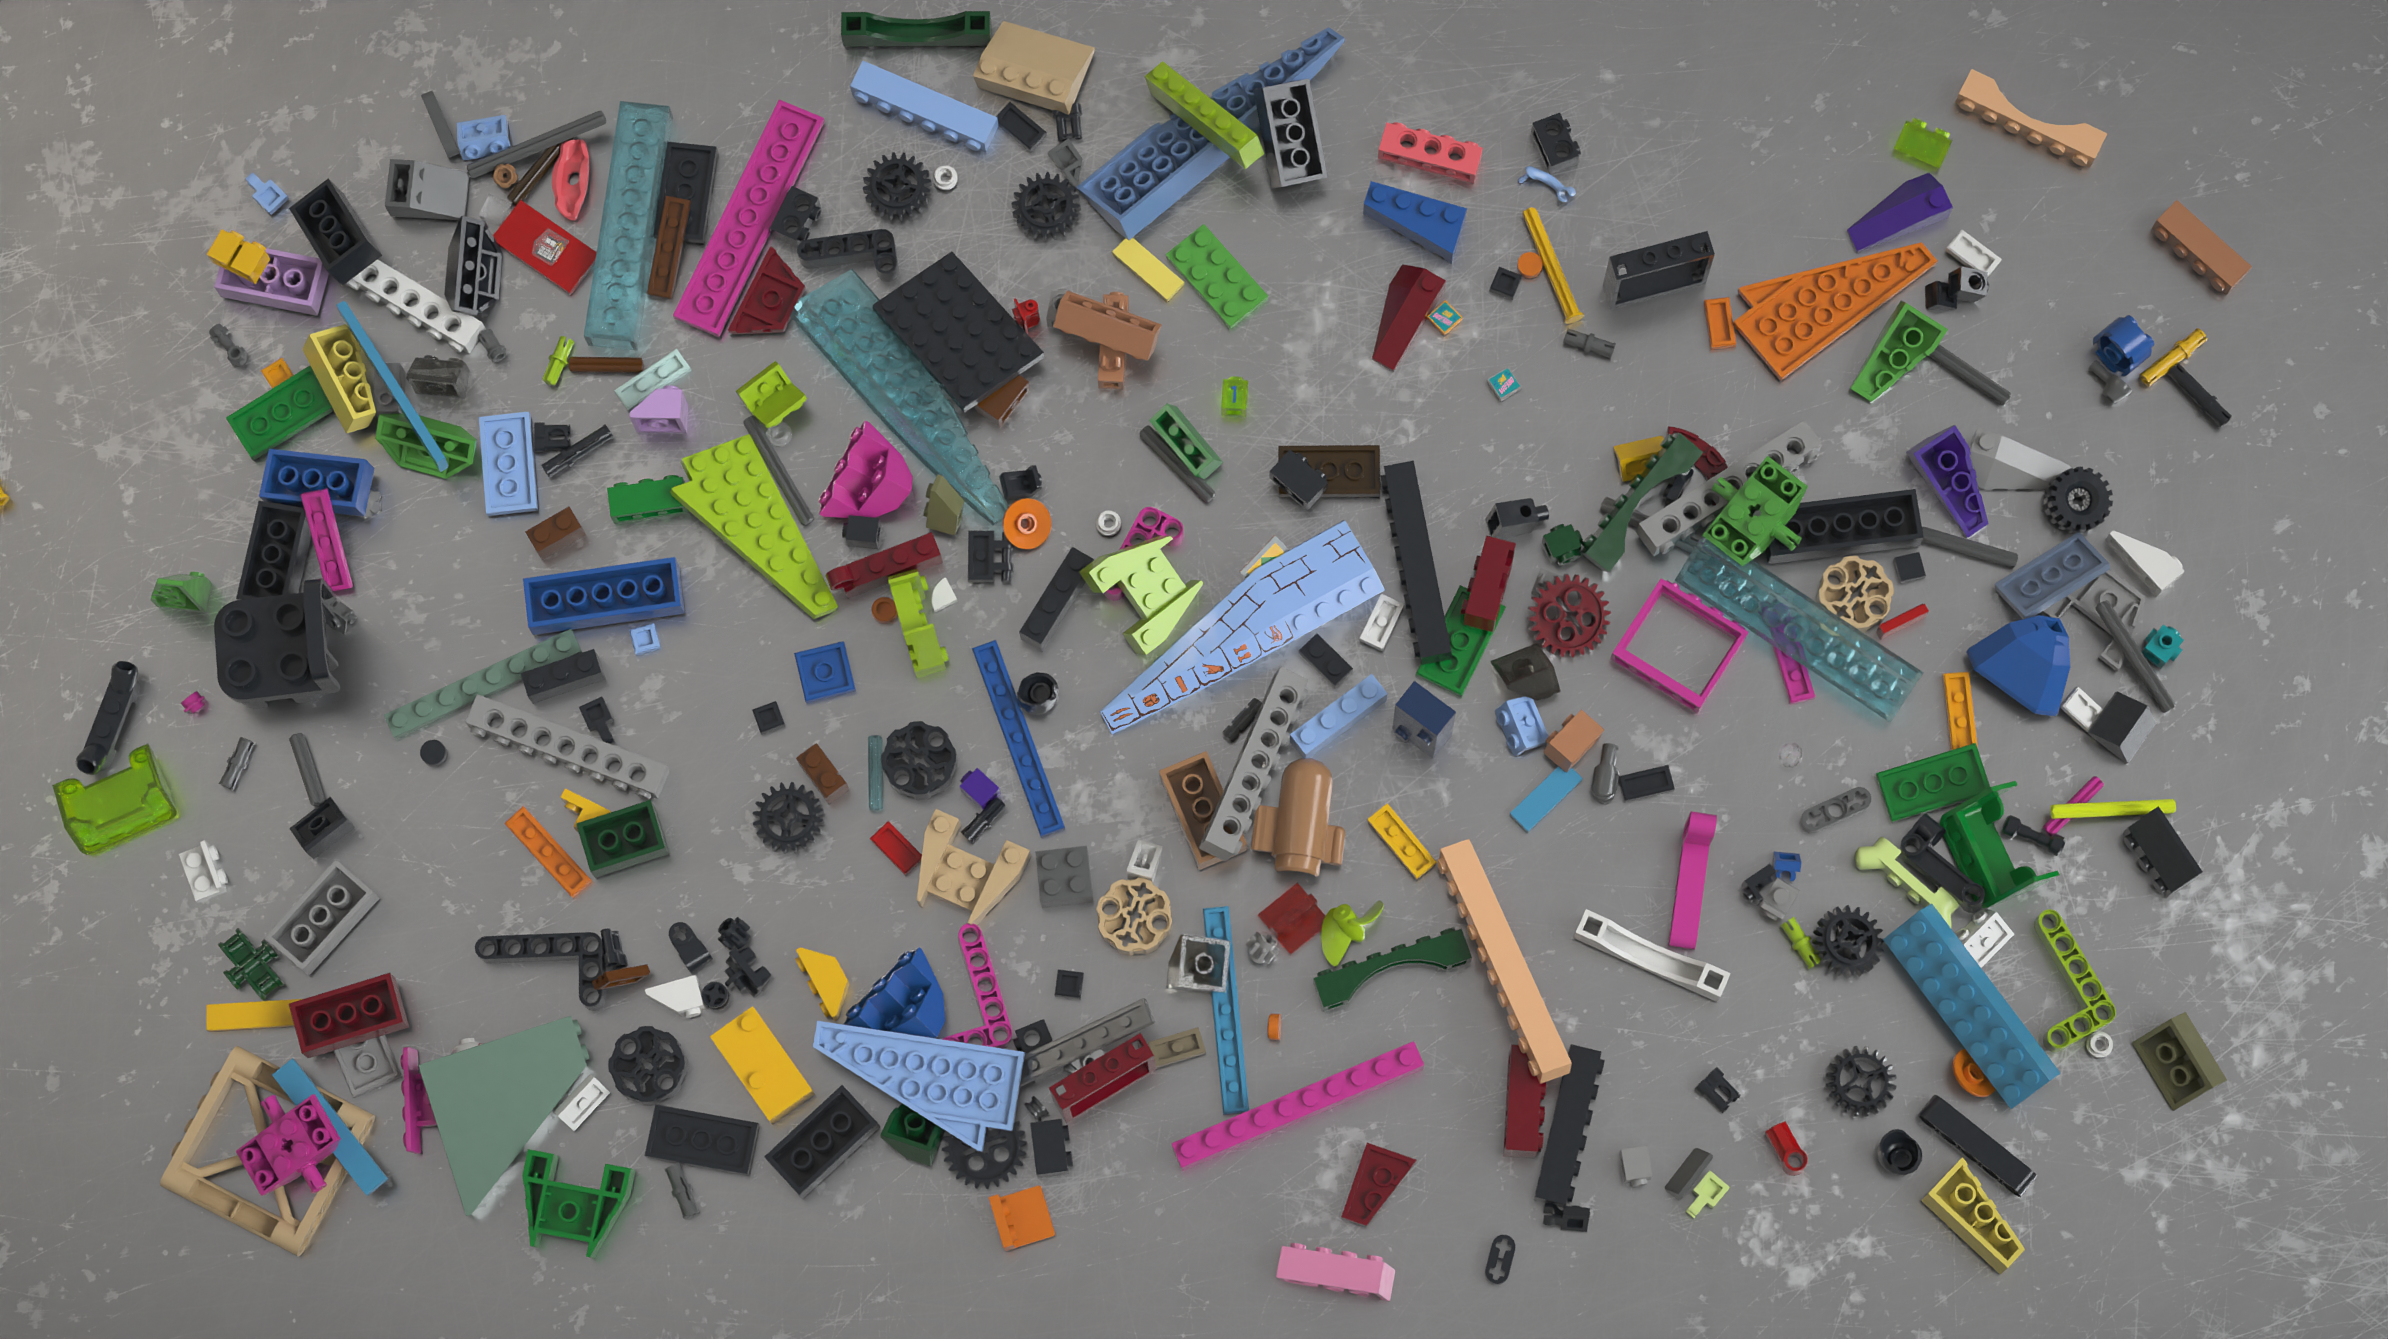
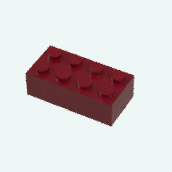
M391 973L289 1003L301 1053L307 1058L409 1028L397 981Z
M1511 1044L1508 1054L1503 1157L1535 1159L1537 1152H1541V1149H1543L1544 1133L1539 1132V1126H1542L1544 1122L1545 1106H1540V1100H1544L1546 1095V1082L1540 1084L1537 1075L1533 1076L1528 1066V1061L1530 1060L1527 1053H1522L1519 1045Z

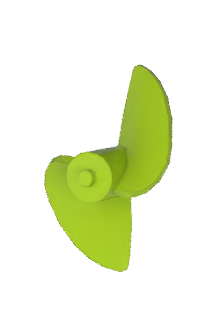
M1377 901L1360 918L1357 917L1348 904H1341L1328 911L1322 924L1321 942L1324 955L1332 966H1338L1351 940L1355 942H1362L1364 940L1365 927L1363 925L1374 921L1380 915L1384 908L1382 901Z

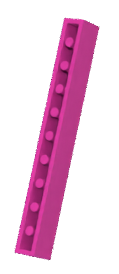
M1410 1042L1171 1143L1172 1149L1183 1172L1422 1071L1424 1063L1415 1042Z

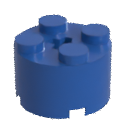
M2130 315L2115 319L2093 338V345L2097 343L2098 346L2096 354L2100 361L2113 373L2117 371L2123 372L2120 376H2127L2148 359L2152 353L2151 348L2154 346L2152 337L2145 334L2137 325L2136 320Z

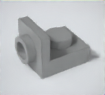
M1777 877L1760 905L1764 908L1763 913L1774 920H1777L1778 917L1783 919L1800 890Z

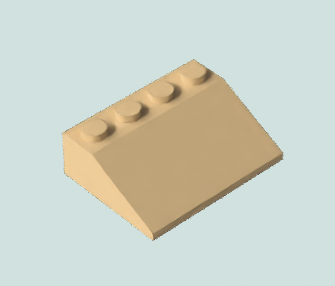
M1003 21L981 54L973 77L977 87L1050 110H1058L1069 115L1094 54L1095 47Z

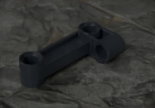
M1925 813L1902 838L1900 845L1901 859L1912 865L1937 887L1945 889L1964 911L1968 913L1978 912L1983 906L1984 889L1932 849L1942 839L1946 829ZM1914 845L1918 848V851L1912 853L1907 851L1905 847ZM1974 894L1979 900L1970 902L1965 896Z

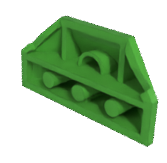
M403 414L379 415L375 439L379 444H382L398 466L447 479L473 464L477 439L461 426L419 415L448 463V468L440 472Z

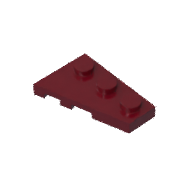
M1367 1143L1341 1218L1367 1227L1417 1160Z

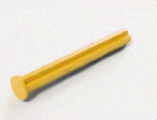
M1530 207L1524 210L1522 215L1566 319L1564 321L1566 324L1577 322L1584 317V314L1579 312L1537 210Z

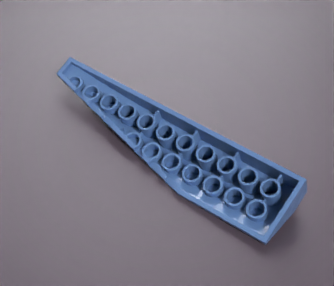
M1328 27L1301 42L1300 48L1281 53L1282 58L1269 64L1267 61L1258 66L1260 70L1251 75L1247 72L1213 91L1210 98L1257 134L1261 128L1253 89L1308 78L1311 80L1345 42V39ZM1175 113L1170 115L1171 120L1160 125L1158 122L1148 128L1076 187L1100 215L1128 240L1133 238L1230 158Z

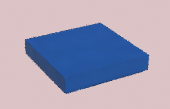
M844 641L794 653L806 703L856 691Z

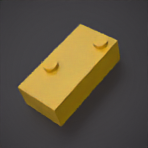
M753 1006L710 1036L772 1125L815 1095Z

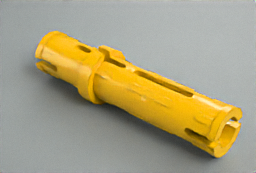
M2196 328L2182 341L2178 340L2170 351L2139 374L2141 381L2150 387L2173 366H2176L2177 363L2184 358L2188 359L2196 348L2207 341L2205 333L2201 329Z

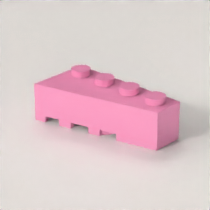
M1291 1243L1290 1247L1282 1246L1276 1275L1281 1281L1316 1288L1318 1285H1323V1288L1337 1292L1349 1289L1348 1292L1368 1297L1369 1293H1374L1381 1298L1380 1300L1390 1301L1395 1269L1382 1262V1257L1367 1255V1259L1357 1258L1356 1253L1342 1251L1341 1255L1331 1254V1249L1316 1247V1251L1306 1250V1245Z

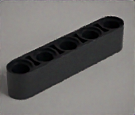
M1933 1095L1918 1114L1921 1121L2014 1195L2022 1197L2037 1178L2036 1173L1938 1095Z

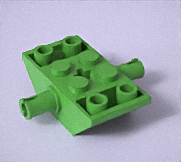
M1769 456L1763 460L1739 490L1723 477L1717 480L1722 487L1714 483L1712 490L1729 503L1702 536L1743 567L1762 554L1774 538L1782 542L1791 551L1796 548L1791 540L1796 544L1800 543L1802 538L1785 525L1796 513L1808 486ZM1759 510L1761 512L1759 517L1757 515L1753 516L1755 511Z

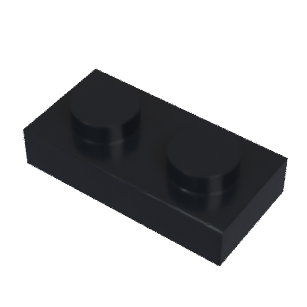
M1317 633L1299 650V654L1334 688L1353 671V668Z

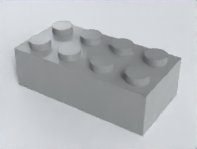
M335 860L265 938L310 976L380 898L340 862Z

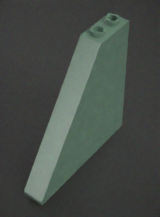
M567 1016L418 1065L466 1216L471 1215L587 1066L585 1060L589 1059L585 1044L580 1045L577 1035L582 1033L577 1019L572 1020L571 1016Z

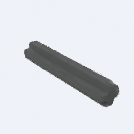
M293 734L289 741L310 804L312 806L320 805L325 802V797L304 734Z

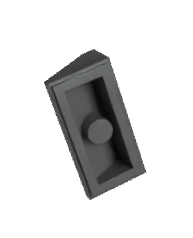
M1699 1148L1693 1149L1666 1184L1665 1190L1678 1200H1681L1713 1159V1155Z

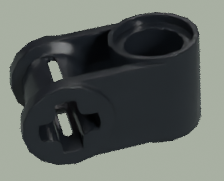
M677 922L670 927L669 938L690 973H693L713 959L688 924ZM681 931L685 933L686 939L682 941L680 938H677L676 932Z

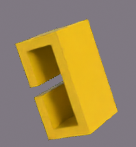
M221 229L206 255L212 263L256 284L270 261V257L265 251L266 248L255 241L252 243L243 241L244 237L236 231L231 230L229 233Z

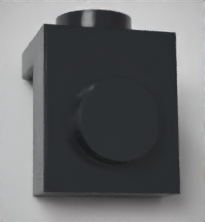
M1031 465L1023 471L1003 472L999 476L1005 500L1033 497L1041 489L1042 478L1037 471L1036 465Z

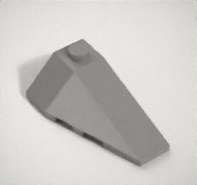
M1977 428L1969 447L1973 469H1975L1978 489L2045 490L2050 487L2049 482L2071 468V465L2021 443Z

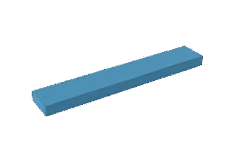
M292 1058L272 1074L296 1106L311 1095H316L341 1138L333 1154L365 1195L369 1196L388 1180V1177L295 1059Z

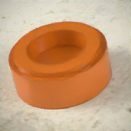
M1527 252L1518 259L1517 269L1524 278L1532 279L1541 273L1543 262L1538 254Z
M880 597L874 601L871 610L877 622L887 624L896 618L897 609L895 602L891 598Z
M1271 1013L1268 1018V1038L1270 1040H1280L1281 1014Z

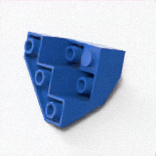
M2038 615L2010 622L1968 648L1966 653L1974 670L2033 713L2056 716L2058 714L2071 667L2069 636L2060 618Z
M917 947L911 952L905 951L898 958L897 963L872 985V989L847 1011V1018L843 1024L937 1038L945 1023L944 998L923 950Z

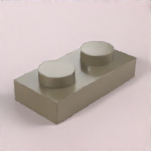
M1199 1027L1148 1042L1154 1054L1156 1068L1206 1054Z

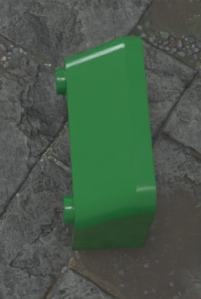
M2016 781L1992 786L1944 813L1940 819V825L1946 829L1944 837L1960 871L1984 889L1985 896L1982 908H1989L2027 893L2060 875L2057 870L2037 876L2029 866H2021L2015 869L1994 822L2001 819L2004 814V805L2000 795L2016 787ZM1971 894L1974 902L1979 900L1976 895Z

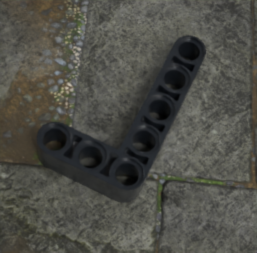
M596 933L484 936L478 939L475 944V953L482 961L489 964L579 960V999L587 1009L596 1011L601 1009L606 1002V989L595 990L592 983L594 979H598L597 977L606 972L603 955L605 954L603 942ZM592 940L598 941L596 950L592 952L586 950L588 942ZM564 942H572L570 951L566 953L560 951V947ZM538 943H546L544 952L540 954L535 953L534 949ZM493 944V953L488 956L483 955L484 947ZM512 944H520L518 953L514 955L509 954L508 950ZM591 966H597L599 969L597 975L587 977V969ZM593 991L598 992L597 1001L587 1003V995Z

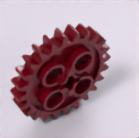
M1564 574L1563 581L1558 576H1554L1553 585L1549 581H1544L1547 589L1537 588L1540 594L1539 598L1531 597L1536 602V605L1528 607L1529 610L1534 612V615L1527 617V620L1534 621L1535 623L1529 630L1538 631L1534 639L1540 640L1543 638L1540 646L1545 648L1550 645L1549 652L1552 654L1559 649L1558 653L1561 657H1564L1566 650H1568L1570 657L1575 656V650L1579 654L1584 655V647L1594 650L1592 642L1601 643L1598 635L1599 633L1607 635V632L1602 627L1611 623L1604 619V616L1611 614V611L1604 610L1603 608L1609 604V601L1600 599L1605 594L1604 591L1595 592L1598 585L1593 583L1588 586L1589 579L1586 577L1580 583V577L1576 574L1573 576L1572 581L1569 574ZM1571 591H1576L1578 600L1570 605L1567 601V596ZM1557 596L1560 597L1568 611L1574 612L1571 617L1582 630L1581 635L1578 634L1572 621L1564 619L1567 613L1556 601ZM1554 605L1557 609V614L1554 618L1548 619L1546 610ZM1590 612L1592 621L1584 626L1581 622V617L1584 613ZM1568 626L1571 630V635L1568 639L1562 640L1560 632L1564 627Z

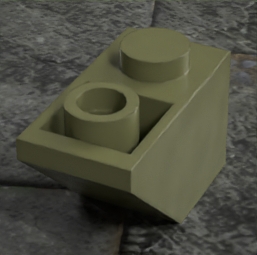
M937 474L934 483H929L926 491V498H929L923 514L924 517H927L926 528L955 535L962 521L964 500L942 475Z

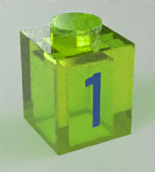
M1237 376L1223 379L1221 415L1246 417L1248 380Z

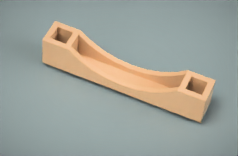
M1971 69L1955 101L1963 110L1967 112L1973 111L1981 115L1988 122H1996L2004 126L2011 133H2019L2027 137L2034 144H2042L2057 155H2065L2080 166L2091 167L2107 136V133L2086 123L2054 125L2030 118L2008 102L1994 79Z

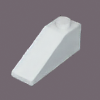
M2114 530L2105 539L2110 547L2156 596L2160 595L2184 573L2181 562L2175 556H2170L2161 549Z

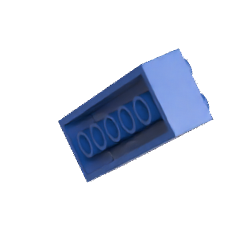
M675 557L523 578L528 628L533 635L685 614L680 569Z

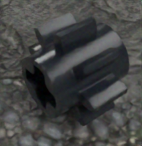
M736 917L735 920L727 918L718 928V932L721 934L718 940L729 950H732L733 947L740 949L749 941L750 934L747 931L750 929V926L739 917Z

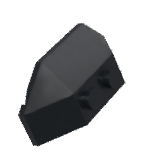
M466 216L460 217L448 247L444 295L453 312L476 317L499 300L503 253L488 230L489 227L486 221Z

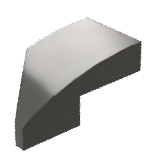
M1068 138L1048 151V155L1065 179L1069 180V184L1076 188L1082 165V157Z

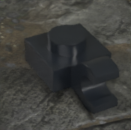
M1690 469L1687 475H1674L1675 482L1673 485L1669 483L1663 494V497L1666 498L1664 508L1681 498L1687 483L1693 477V469Z
M601 696L580 706L579 709L589 731L597 729L603 742L609 744L615 742L607 724L614 720L604 698Z
M1553 1203L1544 1204L1543 1213H1551L1552 1215H1544L1543 1224L1548 1226L1561 1225V1230L1587 1232L1590 1208L1563 1205V1210H1560Z

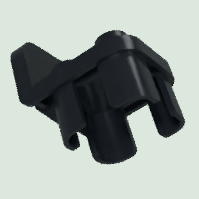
M323 578L305 580L302 593L236 600L220 609L214 622L217 678L220 688L230 699L242 703L248 708L262 709L269 707L268 701L293 698L299 704L311 703L320 699L324 694L340 691V684L331 674V672L339 668V664L327 649L326 624L335 618V613L325 600L333 597V590Z

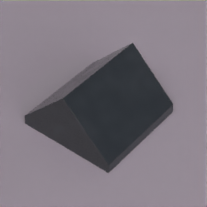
M2117 691L2087 733L2124 763L2129 764L2155 726L2156 721L2148 705Z
M329 797L289 829L304 851L315 859L355 827L334 800Z

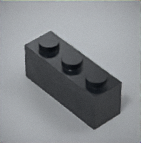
M594 649L521 673L527 696L533 704L606 680L599 656Z

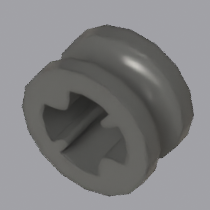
M1033 1096L1031 1097L1032 1101L1030 1103L1026 1102L1024 1105L1040 1122L1042 1115H1048L1049 1112Z

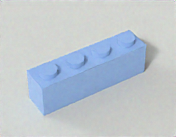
M1373 674L1369 675L1291 733V744L1302 758H1311L1385 703L1388 693Z

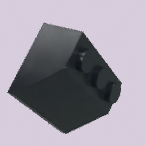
M2159 806L2130 825L2123 832L2125 844L2130 850L2136 852L2141 868L2145 872L2150 873L2154 879L2153 885L2160 894L2163 893L2166 898L2192 883L2203 873Z

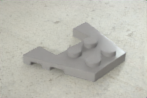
M2108 570L2040 613L2047 617L2061 618L2067 609L2073 605L2111 634L2095 609L2099 603L2108 600L2132 636L2146 597L2112 570ZM2113 639L2098 658L2117 672L2122 666L2125 654L2116 640Z

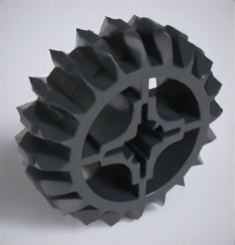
M1858 1046L1852 1048L1853 1055H1851L1848 1049H1844L1842 1051L1843 1057L1838 1054L1834 1057L1837 1064L1830 1063L1828 1065V1068L1834 1073L1828 1072L1825 1074V1078L1833 1080V1082L1825 1084L1826 1089H1834L1828 1095L1829 1099L1837 1096L1839 1100L1835 1102L1834 1106L1839 1107L1842 1103L1846 1105L1843 1109L1845 1114L1852 1108L1853 1117H1857L1860 1110H1862L1864 1117H1868L1869 1108L1873 1114H1878L1879 1108L1877 1105L1885 1109L1888 1105L1884 1099L1891 1101L1894 1097L1888 1091H1895L1897 1087L1889 1083V1081L1897 1078L1896 1075H1888L1887 1073L1893 1069V1065L1885 1067L1883 1063L1887 1060V1057L1883 1056L1878 1060L1876 1058L1879 1053L1878 1050H1874L1871 1055H1868L1869 1047L1867 1046L1863 1048L1862 1054H1860ZM1856 1062L1868 1063L1876 1070L1864 1071ZM1848 1065L1851 1078L1849 1082L1841 1086L1840 1074L1843 1067ZM1858 1076H1860V1079L1862 1077L1865 1079L1869 1078L1863 1085L1864 1087H1861V1085L1857 1086V1084L1853 1085ZM1880 1077L1881 1090L1878 1097L1874 1099L1871 1094L1873 1092L1871 1082ZM1857 1092L1862 1099L1865 1098L1866 1102L1855 1101L1845 1093Z

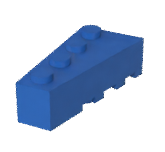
M1371 181L1364 201L1363 214L1389 229L1396 230L1403 234V237L1424 246V249L1442 256L1445 261L1452 264L1466 220L1467 208Z

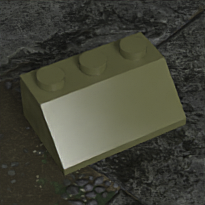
M2186 1012L2171 1018L2132 1042L2173 1111L2227 1081Z

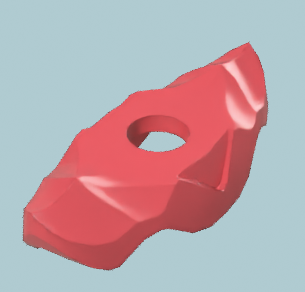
M583 139L568 140L561 144L560 155L552 172L555 206L564 217L574 222L578 217L588 187L589 155L586 142ZM579 173L578 183L570 185L569 179L571 175Z

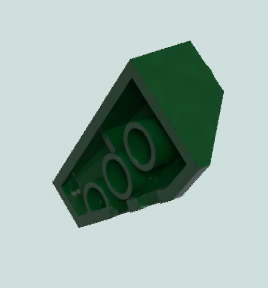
M902 1103L890 1113L880 1137L905 1158L931 1166L945 1130Z

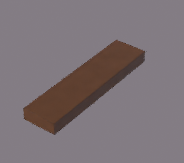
M665 196L648 283V295L668 299L673 298L691 205L690 200Z

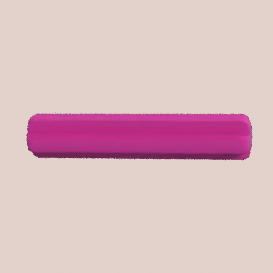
M2093 776L2066 804L2087 803L2104 786V783L2097 776ZM2051 818L2043 826V830L2051 836L2057 833L2071 818Z

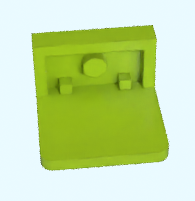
M776 361L735 391L749 412L766 428L781 423L786 415L798 410L803 405V402L807 400L806 395L789 380Z

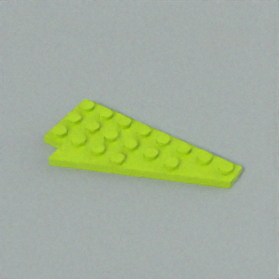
M750 434L681 459L680 463L689 482L671 488L670 493L677 501L810 617L816 619L837 610L838 605Z

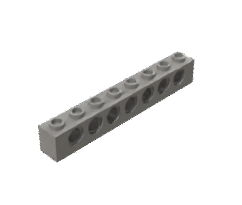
M1803 420L1639 523L1636 533L1653 556L1660 552L1666 554L1674 548V544L1679 540L1686 541L1690 539L1698 528L1702 526L1704 528L1709 527L1729 502L1712 490L1714 483L1722 487L1717 481L1720 477L1725 478L1727 482L1739 490L1748 480L1746 474H1753L1767 456L1793 474L1798 470V465L1805 461L1810 463L1820 455L1819 451L1823 443L1807 422ZM1787 448L1796 449L1798 454L1789 453ZM1707 499L1713 500L1716 506H1708L1704 501ZM1684 513H1692L1695 519H1687ZM1663 526H1671L1675 531L1672 533L1666 532Z
M1282 666L1274 674L1202 838L1199 849L1226 862L1232 855L1237 856L1243 842L1239 841L1242 833H1247L1252 823L1249 816L1252 811L1256 812L1262 798L1258 797L1261 789H1266L1271 779L1268 772L1270 768H1275L1280 758V754L1277 753L1280 746L1283 747L1290 735L1287 732L1289 724L1293 725L1298 717L1297 705L1298 703L1302 704L1307 696L1308 690L1305 687L1308 679ZM1280 696L1285 697L1289 704L1282 702ZM1270 717L1277 719L1279 725H1275ZM1261 739L1267 740L1270 744V747L1265 746L1261 742ZM1252 760L1258 762L1261 768L1254 767ZM1242 782L1248 783L1251 790L1245 789ZM1233 804L1240 806L1242 812L1236 811L1233 808ZM1223 826L1229 827L1232 830V834L1226 833Z
M478 694L465 721L468 727L471 728L470 732L477 736L485 737V734L495 737L494 741L501 745L508 746L511 743L518 746L517 750L525 754L532 755V752L542 755L541 759L546 762L555 764L556 761L564 763V767L576 773H579L580 770L588 772V776L600 782L603 779L612 781V786L626 791L627 787L636 790V795L648 800L651 797L659 798L670 772L665 764ZM496 717L502 718V722L498 727H490L492 719ZM517 727H525L523 735L514 736L513 733ZM540 736H549V740L546 744H537V740ZM572 744L573 748L570 753H561L563 745ZM588 753H596V759L593 762H584V758ZM614 761L620 762V767L617 771H608L610 763ZM641 770L644 772L642 779L638 781L631 780L632 774L635 771Z

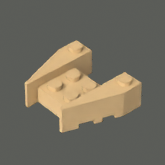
M935 809L924 833L917 892L918 905L923 908L928 895L971 913L967 923L978 925L986 917V914L1003 899L1004 895L1020 881L1031 858L1030 850L1006 840L995 864H992L952 846L961 827L960 820Z

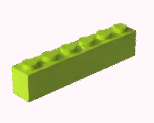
M1163 61L1144 76L1150 93L1154 98L1243 168L1247 169L1264 154L1256 133Z

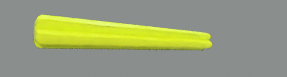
M2174 799L2054 804L2050 806V817L2052 819L2146 815L2158 806L2164 814L2176 812V802Z

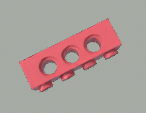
M1386 122L1378 150V159L1474 183L1483 148L1471 141L1463 143L1456 141L1448 135L1436 136L1425 129L1413 130L1407 128L1402 123L1394 122L1390 124ZM1404 141H1409L1413 144V146L1410 148H1405L1401 145V143ZM1432 147L1437 152L1435 154H1428L1425 152V149ZM1458 154L1461 156V159L1454 161L1449 158V155Z

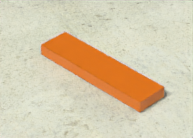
M524 806L504 823L572 898L576 897L592 882L586 873Z

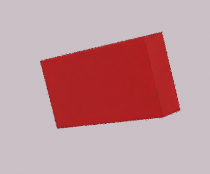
M1922 603L1880 624L1876 633L1880 640L1924 619L1929 610Z
M889 821L870 837V840L905 876L921 862L922 854Z

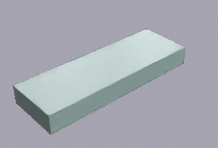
M675 349L614 390V392L628 412H631L655 389H663L664 386H670L692 370L679 351Z

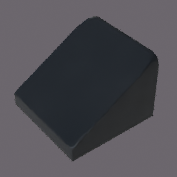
M1935 281L1925 286L1926 309H1957V299L1948 297V283Z

